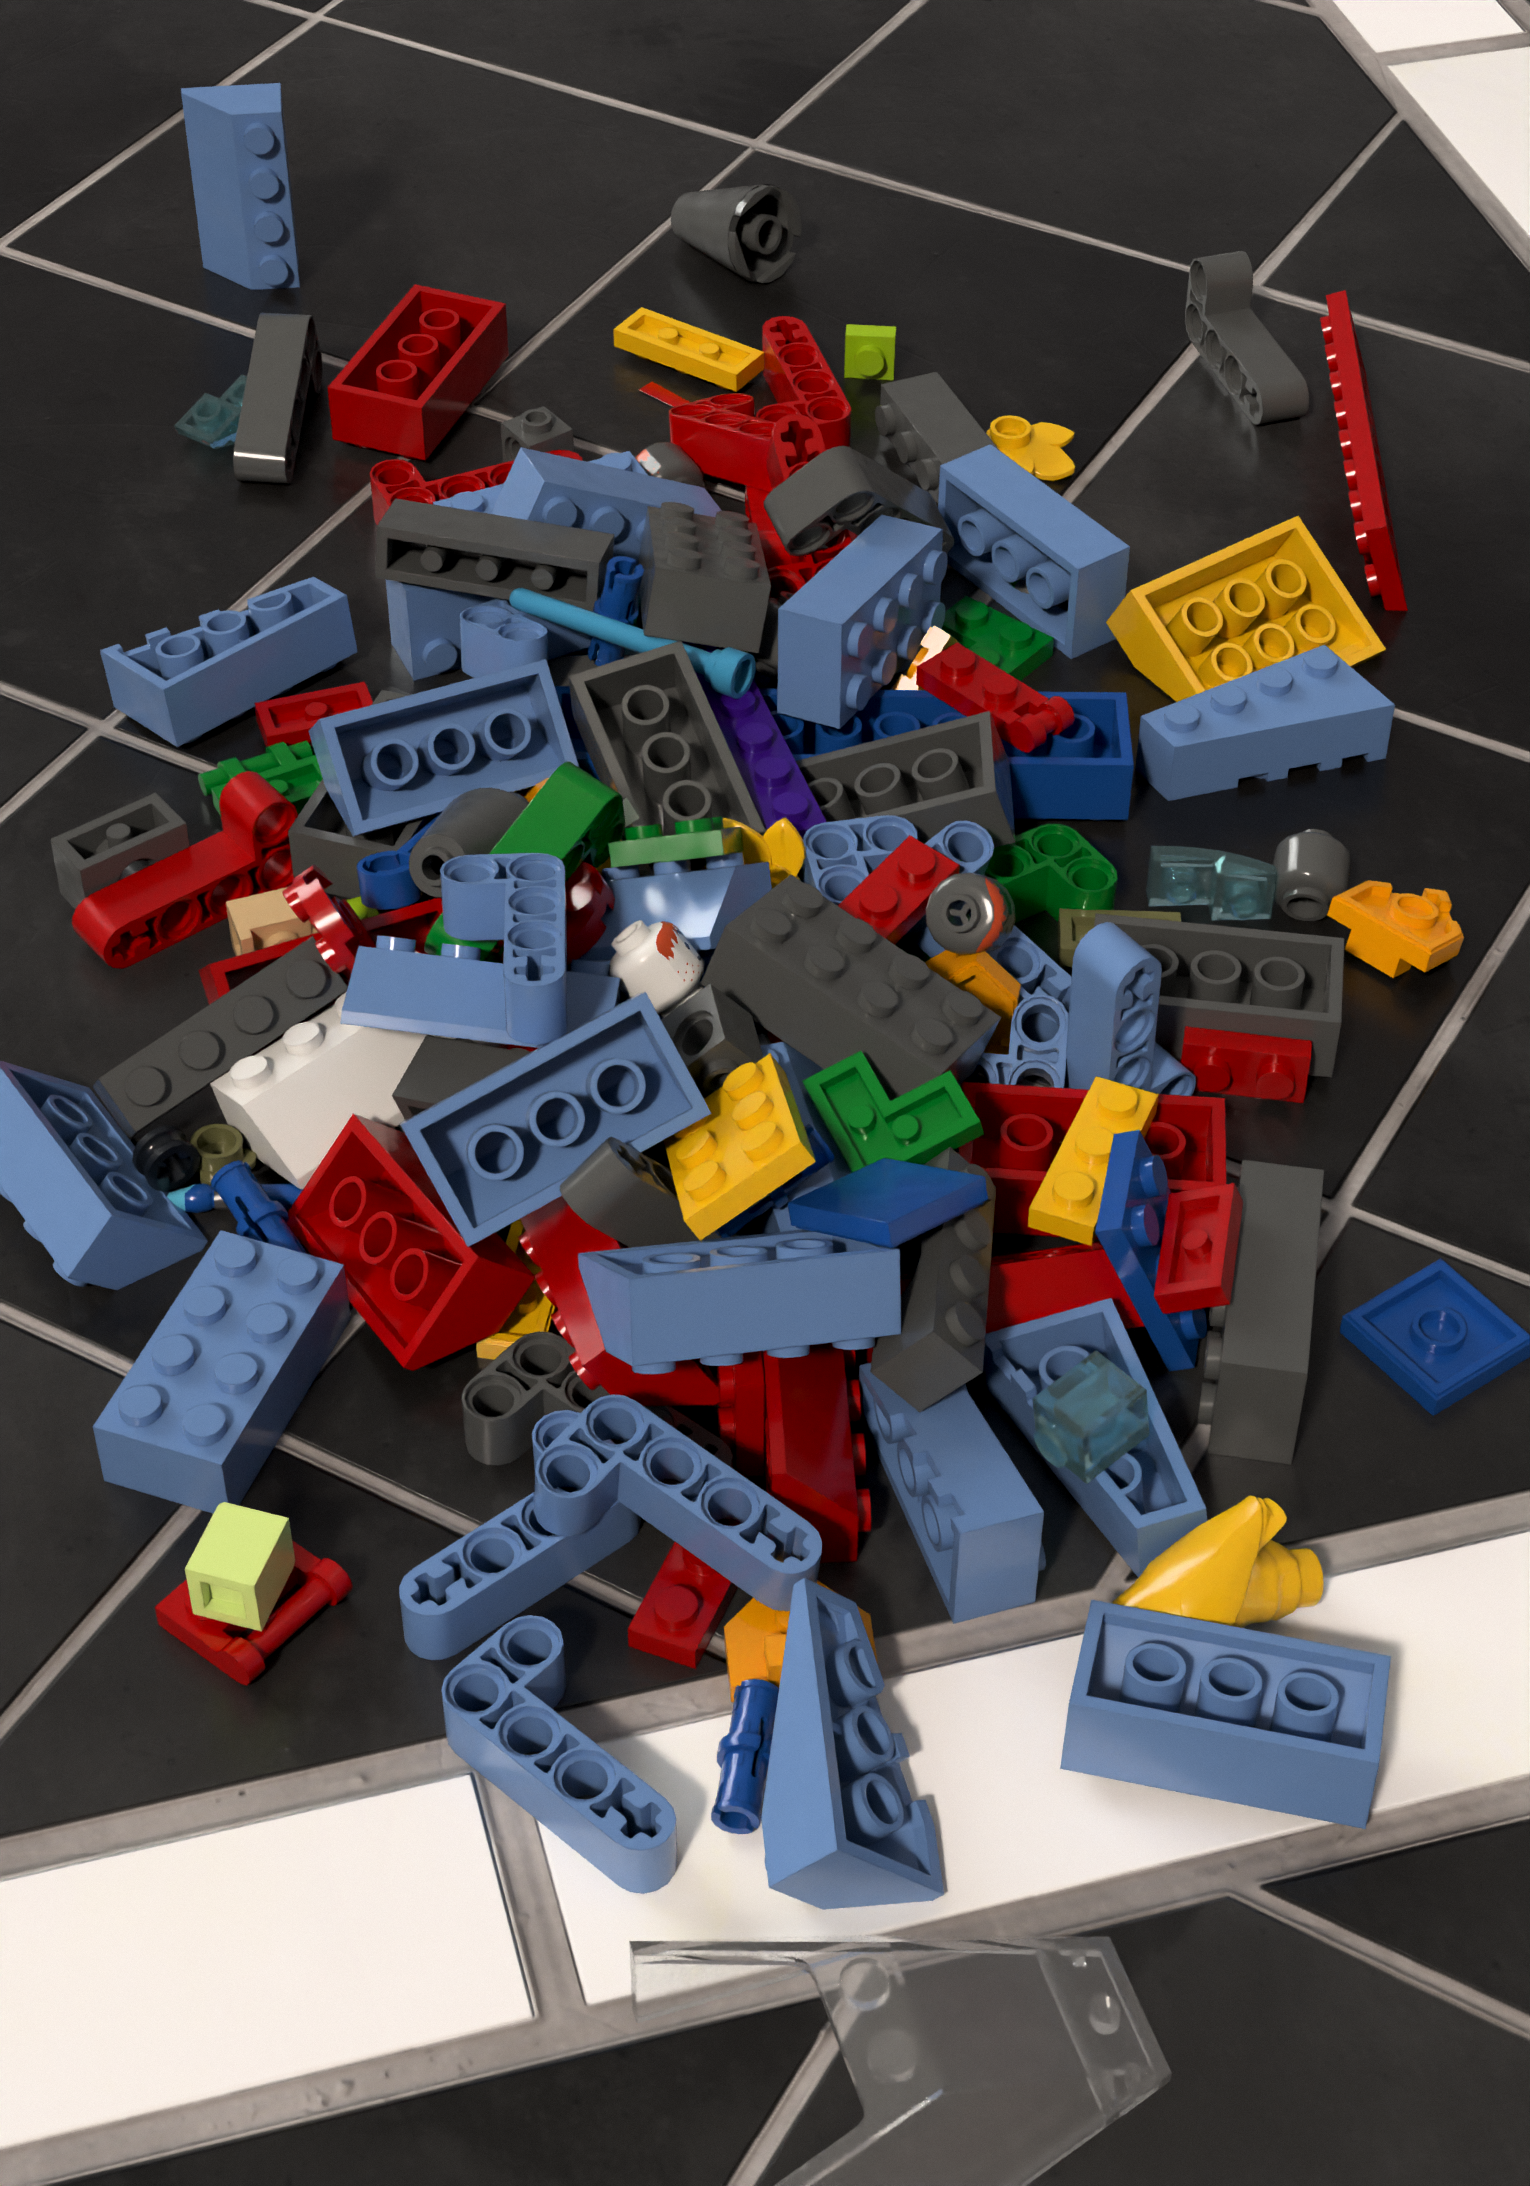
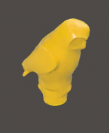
M1249 1495L1237 1505L1202 1523L1152 1560L1135 1583L1111 1603L1244 1628L1253 1623H1264L1270 1620L1277 1621L1293 1613L1296 1608L1317 1605L1323 1593V1572L1318 1557L1311 1549L1288 1550V1548L1278 1542L1271 1540L1285 1525L1287 1516L1275 1501L1269 1498L1262 1499Z

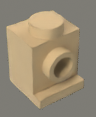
M286 888L226 901L232 948L236 956L318 933V931L309 920L303 923L293 912L282 893Z

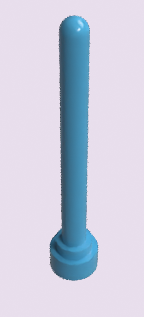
M525 588L514 589L509 597L511 606L518 611L639 653L677 642L671 639L645 636L641 628ZM683 643L695 672L704 675L705 681L711 684L715 692L734 699H740L749 690L756 669L755 658L752 654L732 647H727L723 650L716 649L710 653Z

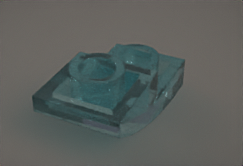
M241 374L220 398L204 393L174 425L176 432L214 449L234 444L247 376Z
M1151 846L1146 887L1149 906L1208 905L1212 921L1271 919L1277 870L1276 866L1219 850L1183 846Z

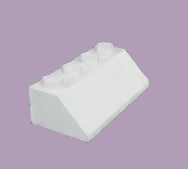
M346 992L336 1000L335 1004L307 1022L292 1026L284 1033L282 1038L257 1054L239 1060L231 1067L229 1072L210 1083L227 1124L236 1128L241 1133L243 1148L251 1149L256 1153L257 1159L300 1190L306 1186L353 1113L393 1129L405 1121L392 1094L425 1036L428 1035L340 1024ZM437 1036V1037L448 1038V1039H453V1040L456 1039V1038H453V1037ZM472 1040L481 1045L506 1049L505 1044Z

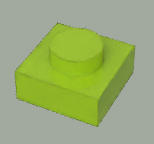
M847 324L844 378L894 380L896 327Z

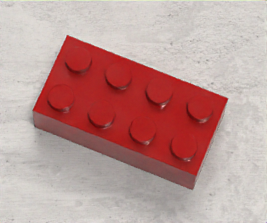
M414 284L328 386L333 440L354 444L359 448H372L399 454L407 459L426 461L509 356L506 303Z
M963 1082V1093L978 1116L984 1135L960 1146L959 1155L968 1163L976 1164L983 1168L996 1186L993 1233L1060 1237L1028 1227L1029 1207L1089 1090ZM1159 1094L1157 1112L1144 1140L1152 1155H1159L1166 1168L1168 1187L1171 1193L1225 1185V1098Z

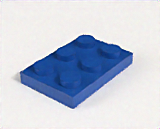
M1140 1130L1117 1133L1113 1136L1095 1233L1168 1371L1195 1368L1199 1339L1204 1338L1207 1332V1319L1204 1308L1163 1314L1154 1298L1169 1194H1171L1168 1187L1166 1168L1159 1155H1152Z

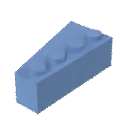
M520 447L491 514L614 534L613 557L627 556L637 560L636 565H638L647 506L661 508L663 502H676L694 508V514L716 517V513L722 510L704 487Z
M311 577L247 599L248 610L238 612L231 610L220 611L218 609L200 615L199 621L201 626L172 636L167 627L145 634L147 644L126 652H123L120 644L102 649L100 653L113 705L116 709L176 747L194 742L201 738L204 733L224 722L242 717L249 709L255 707L254 703L285 694L294 685L319 672H325L334 668L338 662L357 653L347 595L323 581Z

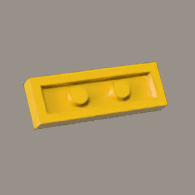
M643 307L613 329L614 347L631 352L639 358L649 359L671 367L679 373L690 374L714 383L722 389L737 392L764 370L763 351Z
M1095 1077L1029 1207L1028 1227L1089 1246L1093 1245L1097 1237L1095 1230L1113 1136L1117 1133L1140 1130L1143 1138H1145L1157 1112L1159 1094L1101 1077Z

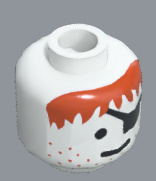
M639 920L625 928L613 940L611 945L617 952L609 963V977L621 978L620 990L627 1000L637 994L646 992L657 1014L664 1018L703 989L700 979L704 973V961L672 923L662 921L647 927L642 920Z

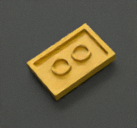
M771 1053L756 1063H745L733 1070L725 1079L722 1087L704 1098L712 1114L663 1140L684 1222L700 1241L816 1162L786 1073Z

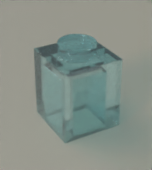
M1097 1350L1032 1398L1036 1428L1034 1440L1039 1451L1052 1465L1058 1468L1065 1466L1086 1484L1150 1435L1147 1390Z

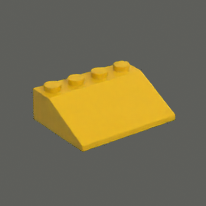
M1299 516L1130 590L1106 621L1133 666L1176 702L1324 644L1352 668L1381 655L1386 650Z

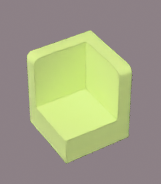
M227 1502L220 1503L217 1506L185 1567L194 1615L262 1632L295 1564L289 1518Z

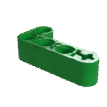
M570 761L565 762L550 776L489 854L544 853L556 856L563 861L565 866L566 883L583 861L597 868L610 857L608 843L620 841L625 828L623 798L620 793ZM443 912L432 926L424 944V951L429 955L441 956L442 943L481 948L480 961L503 963L504 940L470 941L451 937L445 932L443 926Z
M1062 824L1038 826L1015 836V843L994 848L984 875L996 879L1008 890L1015 904V923L1044 910L1058 922L1059 908L1114 910L1117 871L1100 852L1073 828ZM904 935L895 944L906 953L914 955L924 962L931 959L907 935Z

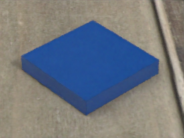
M883 1158L788 1202L791 1225L796 1226V1228L894 1248L984 1204V1201L988 1200L985 1176Z
M1441 1258L1343 1315L1339 1331L1432 1416L1530 1357V1334Z

